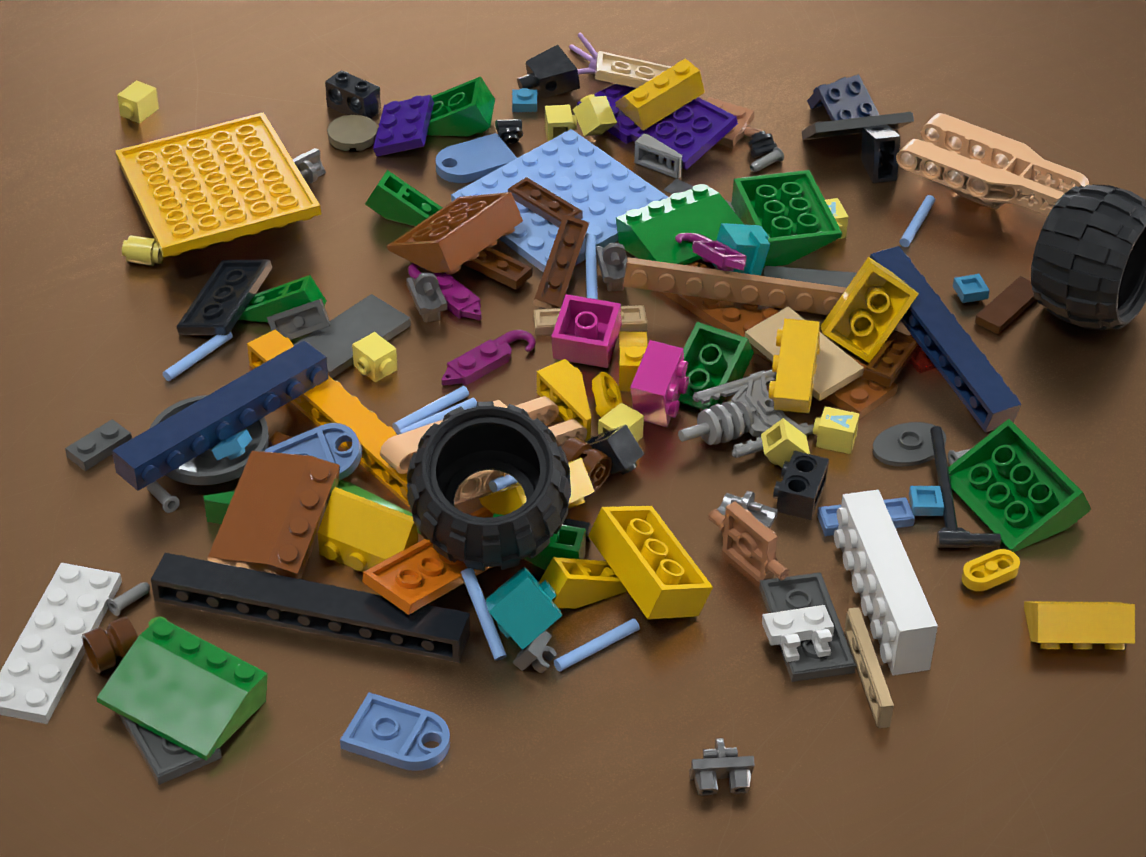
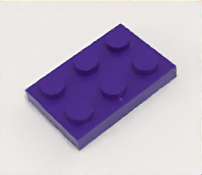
M431 95L414 96L408 100L392 101L384 105L373 146L376 156L424 147L434 105Z

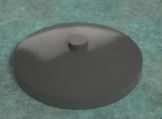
M208 395L188 398L171 405L156 417L150 428ZM263 417L241 430L247 429L252 438V441L244 448L246 452L232 460H229L228 456L217 460L212 452L214 447L165 476L192 485H213L241 477L251 451L266 452L265 449L268 448L269 434L265 418Z

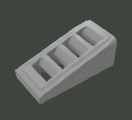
M645 133L635 141L634 163L677 179L681 177V154Z

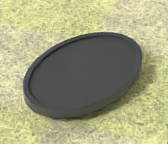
M909 422L892 426L875 438L872 448L873 455L880 462L892 466H914L934 459L930 429L935 425L924 422ZM942 430L944 445H946V434Z

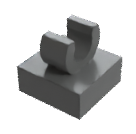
M545 630L523 650L521 649L513 664L523 671L532 663L536 671L543 673L550 665L542 657L550 662L557 655V652L552 647L546 646L552 635Z

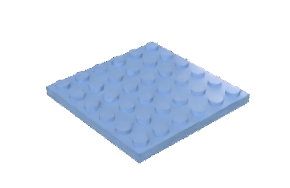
M572 129L451 194V201H454L458 197L505 193L508 192V188L528 177L583 211V218L581 220L590 222L586 234L593 233L596 235V247H605L609 243L618 241L616 217L626 214L629 210L648 206L650 202L669 198ZM515 201L523 221L514 227L515 231L513 233L501 236L499 239L544 273L559 227ZM585 238L575 265L586 260Z

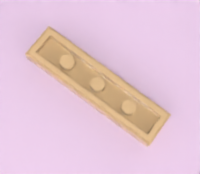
M644 305L621 306L622 326L620 331H647ZM561 309L534 310L535 335L553 334Z
M850 608L847 611L844 631L876 725L879 728H887L891 725L894 704L860 608Z

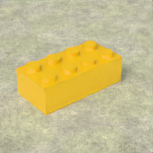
M652 506L601 507L588 537L646 618L660 619L699 616L713 586Z

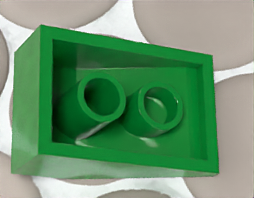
M481 76L432 96L434 105L427 135L471 136L476 133L481 134L490 128L495 98Z
M696 322L683 349L684 361L688 362L686 377H689V384L686 393H681L678 401L681 404L701 411L709 409L716 404L721 405L727 397L720 396L717 400L711 399L710 402L702 404L701 401L696 402L693 400V394L742 379L754 355L749 339Z

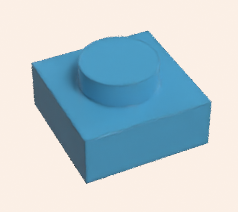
M527 88L512 90V112H537V90Z
M980 274L954 278L953 288L962 303L989 298L990 290Z
M246 429L219 442L212 449V452L217 460L227 456L229 460L235 459L246 452L244 448L252 441V438Z
M910 486L909 500L914 516H943L944 504L940 486Z

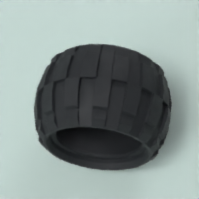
M1092 184L1075 186L1063 194L1047 216L1033 254L1031 286L1038 304L1045 306L1048 312L1059 319L1086 329L1107 330L1113 328L1117 330L1130 323L1146 303V200L1131 191L1111 185Z
M493 401L477 402V407L464 410L460 406L444 415L443 422L440 424L434 423L421 437L417 453H413L407 473L408 504L410 505L413 521L419 532L426 540H430L433 543V548L439 554L454 563L457 560L462 561L467 568L485 571L486 567L500 566L501 570L518 566L520 560L527 556L530 559L534 558L548 546L550 537H553V534H557L561 529L568 514V504L571 497L570 467L562 447L557 446L556 437L553 432L538 418L532 420L529 418L527 411L511 404L504 408L494 406ZM484 470H497L511 475L521 484L526 495V503L509 514L499 517L482 518L471 516L455 508L454 498L458 487L470 475Z

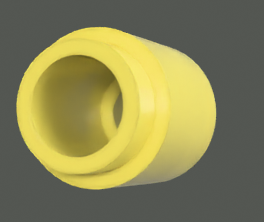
M130 235L128 240L123 242L122 256L126 257L127 262L152 266L155 263L161 264L163 255L155 238Z

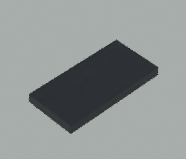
M222 260L176 326L179 335H228L272 270L270 260Z

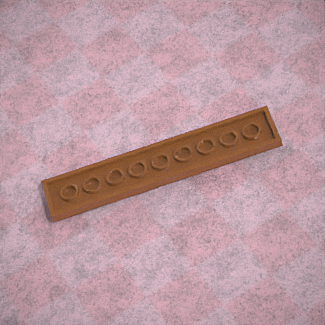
M698 260L687 264V266L709 268ZM660 292L713 327L745 337V331L779 312L773 307ZM751 344L755 354L773 365L769 358ZM853 358L856 362H858L861 366H863L864 369L866 368V365H865V364H863V363H861L860 361H858L857 359ZM862 375L825 399L842 410L859 413L860 420L897 393L898 385L892 383L888 388L862 378Z

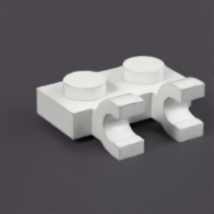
M825 605L762 615V625L770 645H781L786 662L798 661L800 655L797 647L801 645V641L812 639L818 657L831 655L828 642L832 641L834 625Z

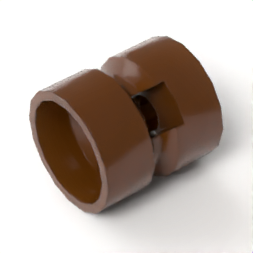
M572 437L562 445L568 462L582 458L593 489H598L610 474L612 468L611 457L596 448L592 449L591 445L578 437Z
M125 616L109 623L106 631L98 627L82 634L81 638L92 667L97 673L115 667L117 659L122 661L138 636L132 623Z

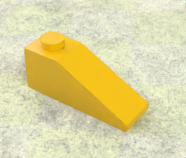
M619 332L620 391L631 392V384L648 346L647 332Z
M566 359L538 370L537 394L540 397L546 396L559 407L558 415L565 421L574 419L587 430L585 441L590 439L591 413L580 370Z
M553 557L539 583H542L546 580L554 588L556 597L552 601L559 609H576L627 592L606 561Z

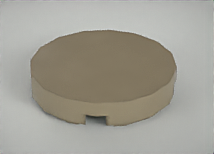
M362 115L342 116L334 119L329 124L327 129L328 140L335 148L343 151H350V148H356V151L364 150L374 144L378 127L372 119Z

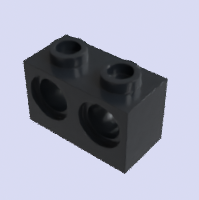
M342 70L325 81L327 107L345 115H362L370 119L381 112L379 86Z
M794 451L790 462H784L781 472V479L783 480L782 482H776L773 492V498L777 499L779 513L812 520L827 481L828 458Z

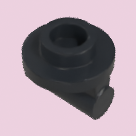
M521 119L495 121L498 137L504 143L514 144L523 136Z
M765 131L753 134L751 136L752 140L748 142L753 158L765 156L773 152V149L777 147L772 134H766Z

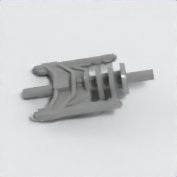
M763 370L750 374L749 377L694 393L693 400L696 402L701 401L702 404L710 402L711 399L717 400L720 396H734L729 402H724L721 405L716 404L709 409L701 411L697 417V425L679 430L678 437L683 442L701 436L707 444L716 445L719 442L725 443L731 441V439H738L747 432H750L752 436H758L756 441L748 440L746 444L739 443L734 445L732 456L739 458L764 450L761 434L782 418L800 430L806 437L813 434L814 425H808L806 422L798 425L787 417L782 410H774V401L769 398L766 385L770 384V381L775 380L776 372Z

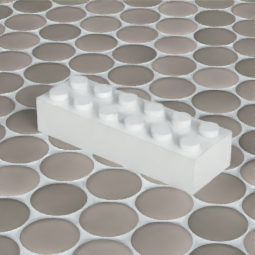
M879 490L843 494L841 508L837 509L839 526L838 530L834 531V541L836 547L841 548L843 552L845 569L851 572L854 592L860 594L862 612L871 621L872 636L879 641L881 659L883 663H888L892 675L930 670L938 625Z

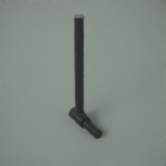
M940 426L932 427L930 433L938 484L941 488L944 504L943 516L945 527L937 531V547L969 548L970 546H1000V534L970 533L963 528H958L942 428Z

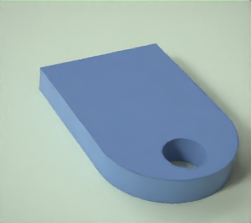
M494 133L442 149L435 159L436 172L446 181L469 183L486 176L517 159V157L503 140L498 137V134Z
M340 423L321 425L265 449L266 452L309 455L340 465L339 480L350 475L357 468L362 457V446L357 435L351 428ZM346 441L352 442L351 448L347 451H338L341 443Z
M369 692L341 737L340 747L343 750L405 770H425L437 765L446 757L450 748V731L446 722L433 712ZM429 741H435L440 744L435 748L423 746Z

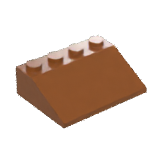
M511 192L458 197L387 245V248L390 252L433 273L445 272L446 275H450L461 269L460 265L464 262L476 259L481 250L496 245L498 238L513 233L515 231L514 227L520 224L523 219Z
M251 451L208 555V560L302 579L317 540V532L331 493L338 486L340 465L309 455Z

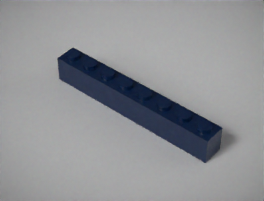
M900 246L872 253L870 255L871 259L893 272L918 292V296L901 318V322L984 432L995 430L1008 419L1014 423L1022 405L1018 397L1013 394L1003 381L1002 376L996 372L985 354L979 350L970 335L965 332L956 320V317L941 301L940 296L934 292L925 277L920 274L911 262V259L903 252Z
M305 340L113 449L116 473L137 491L141 490L214 447L219 442L228 439L230 436L328 379L327 357Z

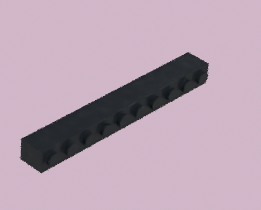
M164 553L151 577L153 597L156 602L457 663L460 662L470 637V613L427 604L408 615L381 595L190 558L183 555Z

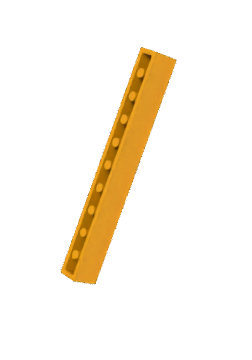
M275 329L247 343L249 365L255 369L294 345L288 337H284ZM329 375L326 381L290 401L318 427L328 423H340L351 428L362 446L360 464L410 508L407 497V473H398L380 456V450L384 442L397 435L392 427L386 426L373 411H369L364 407L356 396L348 393L340 382L333 380ZM346 441L341 443L340 446L347 451L351 448L352 442Z

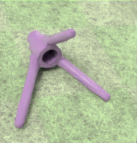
M578 33V37L592 55L590 56L572 44L569 46L571 50L590 62L588 68L577 69L578 75L595 74L598 53L583 34Z

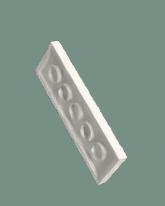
M66 563L59 565L0 671V715L48 724L85 654L81 638L82 634L99 627L108 610L107 600L115 597L122 583L120 573Z

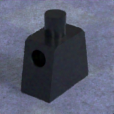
M559 45L553 46L527 60L525 63L527 75L517 78L520 89L534 88L541 98H548L580 89L578 70Z
M888 125L864 127L862 130L861 160L872 183L897 181L898 179L896 155L900 148V135Z

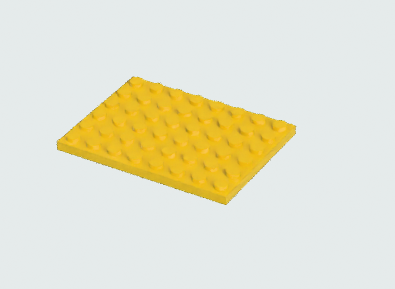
M264 112L115 151L121 169L163 257L177 256L182 252L192 249H203L211 244L222 241L229 242L240 236L258 234L262 230L284 227L288 223L310 220L314 216L322 214L319 202Z

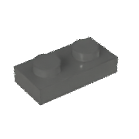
M322 299L267 317L271 331L276 329L290 340L331 325Z
M112 419L66 447V456L83 470L87 471L112 455L113 449L131 440V432Z

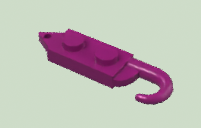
M680 233L675 236L677 243L682 241L693 242V252L703 257V261L716 264L720 270L733 271L734 268L744 270L747 256L719 241H713L697 233Z
M414 263L410 264L408 274L411 278L416 279L421 274L418 270L420 266ZM433 273L438 279L439 287L447 302V310L459 319L467 317L482 320L480 310L481 299L450 275H446V273Z
M513 330L493 341L490 339L447 363V370L441 379L442 386L460 383L466 386L509 362L512 355V349L509 344L512 342L526 340L529 344L525 350L527 352L531 351L536 345L534 336L524 330Z

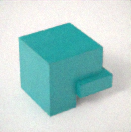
M721 223L716 241L747 256L744 270L734 268L730 272L761 276L770 247L768 242L769 236L760 225ZM712 263L716 270H720L716 264Z
M525 566L485 600L488 612L497 621L499 630L507 638L511 636L522 650L562 616L560 609L552 601L556 597L554 588L546 580L539 583Z

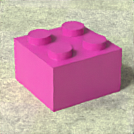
M566 294L551 337L553 359H566L570 362L608 368L622 326L621 303Z
M652 340L649 341L630 387L633 409L644 415L645 422L668 427L671 417L675 418L677 416L680 405L678 399L681 393H686L689 384V377H686L688 362L684 361L683 348Z

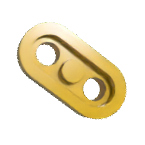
M601 372L592 379V392L594 393L597 405L595 409L602 418L622 403L620 389L616 381L606 372Z
M998 549L964 565L962 582L967 588L974 591L988 590L1015 578L1018 574L1020 559L1010 550Z

